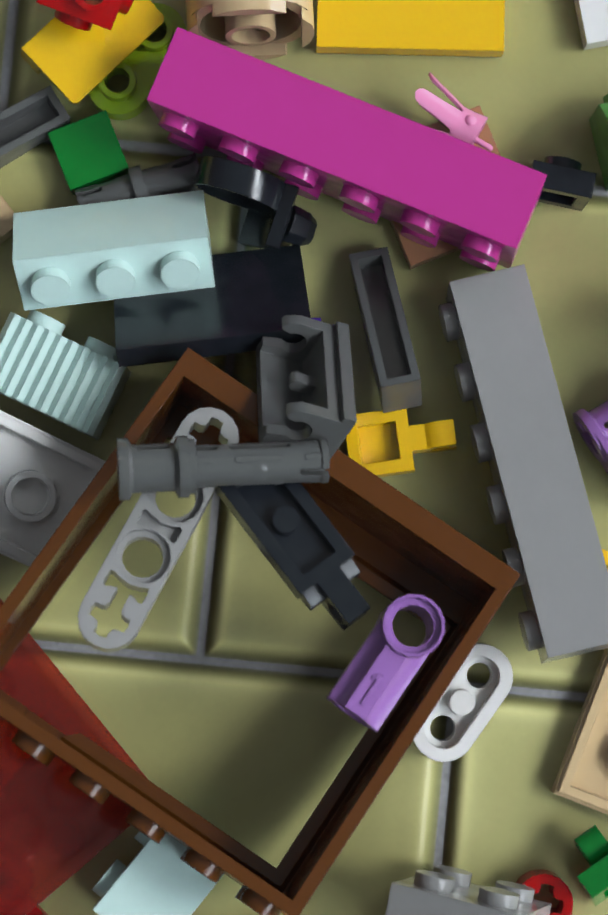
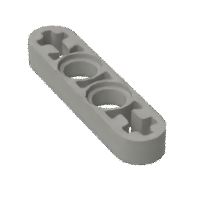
M213 407L199 408L185 417L170 443L174 442L176 436L187 435L188 439L195 440L196 445L197 440L190 435L192 430L204 433L209 425L220 429L218 441L221 444H236L239 442L238 428L233 419L223 410ZM217 486L197 488V494H194L195 505L193 509L182 517L174 518L165 515L159 510L155 499L157 492L141 494L81 602L78 612V625L85 642L94 649L103 652L119 651L131 644L149 615L211 501ZM146 540L152 542L159 547L162 553V566L157 573L150 577L139 578L133 576L123 565L122 557L124 550L135 541ZM110 575H114L128 589L148 594L141 604L133 596L129 595L121 612V618L129 624L128 628L124 632L112 629L107 637L104 638L95 633L98 626L97 620L90 614L95 607L104 610L110 607L118 592V588L106 586L105 583Z

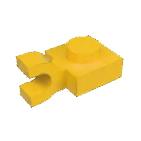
M407 409L383 413L381 410L356 414L357 422L346 436L348 457L378 477L415 473L413 454L437 453L457 450L453 419L409 426Z

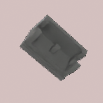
M286 315L282 317V329L290 334H300L304 339L297 343H288L281 338L263 336L255 348L259 443L326 439L329 448V459H331L357 422L349 325L339 321L335 325H331L301 315Z

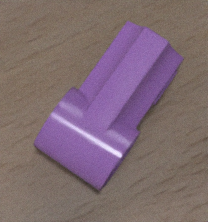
M407 594L394 600L379 614L375 626L326 699L358 723L377 732L429 653L441 643L445 633V619L441 609L432 599L420 594ZM411 611L423 620L426 627V635L418 647L406 646L395 637L393 619L397 612Z

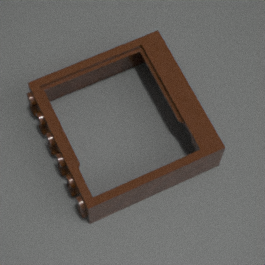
M187 348L123 438H128L131 445L165 443L167 439L171 442L181 422L189 413L199 408L213 407L223 410L233 419L238 428V443H259L257 394L190 348ZM209 425L204 433L197 432L194 429L190 433L197 440L196 445H222L218 441L220 429L216 426ZM116 448L0 607V673L123 501H119ZM338 449L330 459V469H325V471L329 472L328 483H301L355 553L352 560L361 572L357 578L392 602L407 594H420L432 599L441 609L444 616L445 633L441 643L429 653L379 730L374 732L369 728L367 729L277 868L83 734L77 733L66 736L0 689V719L18 731L11 742L46 767L56 757L75 771L68 781L99 804L103 805L109 795L126 805L131 809V812L125 821L157 844L161 842L165 834L181 843L187 849L180 860L212 882L217 883L223 873L242 886L235 898L260 915H279L280 913L283 915L301 914L521 575ZM407 611L415 618L423 622V620L416 613Z

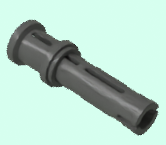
M187 435L176 436L173 443L131 445L128 438L116 439L119 501L130 500L133 493L175 491L178 498H189L190 494H197V488L273 485L283 483L323 484L329 481V472L325 471V469H330L329 448L326 439L222 445H195V440L188 439Z

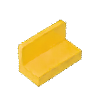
M134 0L126 15L118 12L111 30L93 24L90 31H84L71 27L54 17L21 48V57L38 75L42 72L70 103L78 104L163 24L164 16L150 0Z

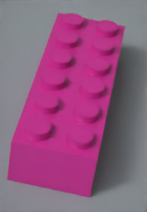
M179 27L176 28L146 99L159 119L158 125L169 131L167 139L170 142L202 154L204 147L207 146L226 154V159L245 164L261 171L264 169L286 178L285 183L299 187L298 195L318 201L320 194L323 193L343 201L344 204L341 210L361 221L377 224L379 217L398 222L403 225L400 234L407 239L430 248H435L438 240L444 241L462 250L459 256L461 260L490 272L495 271L497 265L506 268L512 266L547 177V174Z

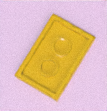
M317 0L316 53L502 57L504 53L505 0Z

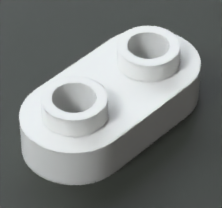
M475 644L413 740L417 748L426 757L440 762L453 761L462 757L472 747L511 689L513 670L504 653L487 644ZM475 663L485 664L490 672L488 682L481 687L471 686L467 680L468 669ZM441 715L450 717L454 726L451 735L444 739L433 737L430 731L431 722Z

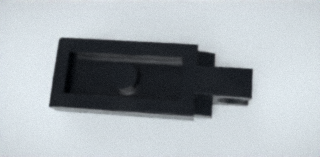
M301 483L216 487L215 492L295 597L297 599L301 598L310 611L322 603L324 608L344 631L365 616L367 611L370 610L371 607L351 582L361 573L352 560L355 553Z

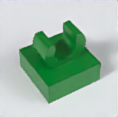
M594 825L574 839V841L591 866L579 874L577 878L581 887L594 905L597 906L608 898V842L596 825Z

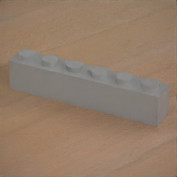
M522 264L450 281L446 297L447 303L438 305L441 326L447 342L457 340L463 362L454 365V373L462 402L472 400L478 424L470 426V435L478 463L488 461L494 485L486 487V497L492 520L495 525L505 523L511 548L502 550L503 562L521 574L513 587L521 586L527 611L518 613L520 629L527 651L538 649L541 664L608 648V571L525 265Z

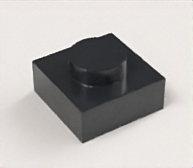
M547 156L544 162L533 161L530 168L547 174L538 202L578 211L584 209L592 198L597 173L581 170L582 164L579 161L562 156Z

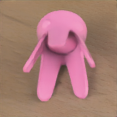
M429 72L428 76L431 81L457 107H453L428 90L422 88L416 90L415 99L419 105L450 130L449 133L437 131L472 145L476 143L484 149L492 151V145L478 138L488 117L464 107Z

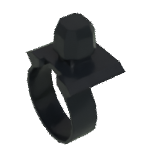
M213 156L202 157L193 183L194 187L219 200L248 209L238 243L253 248L276 250L280 249L281 243L295 246L310 244L316 231L317 221L311 213L294 205L299 187L287 184L277 177L245 164Z

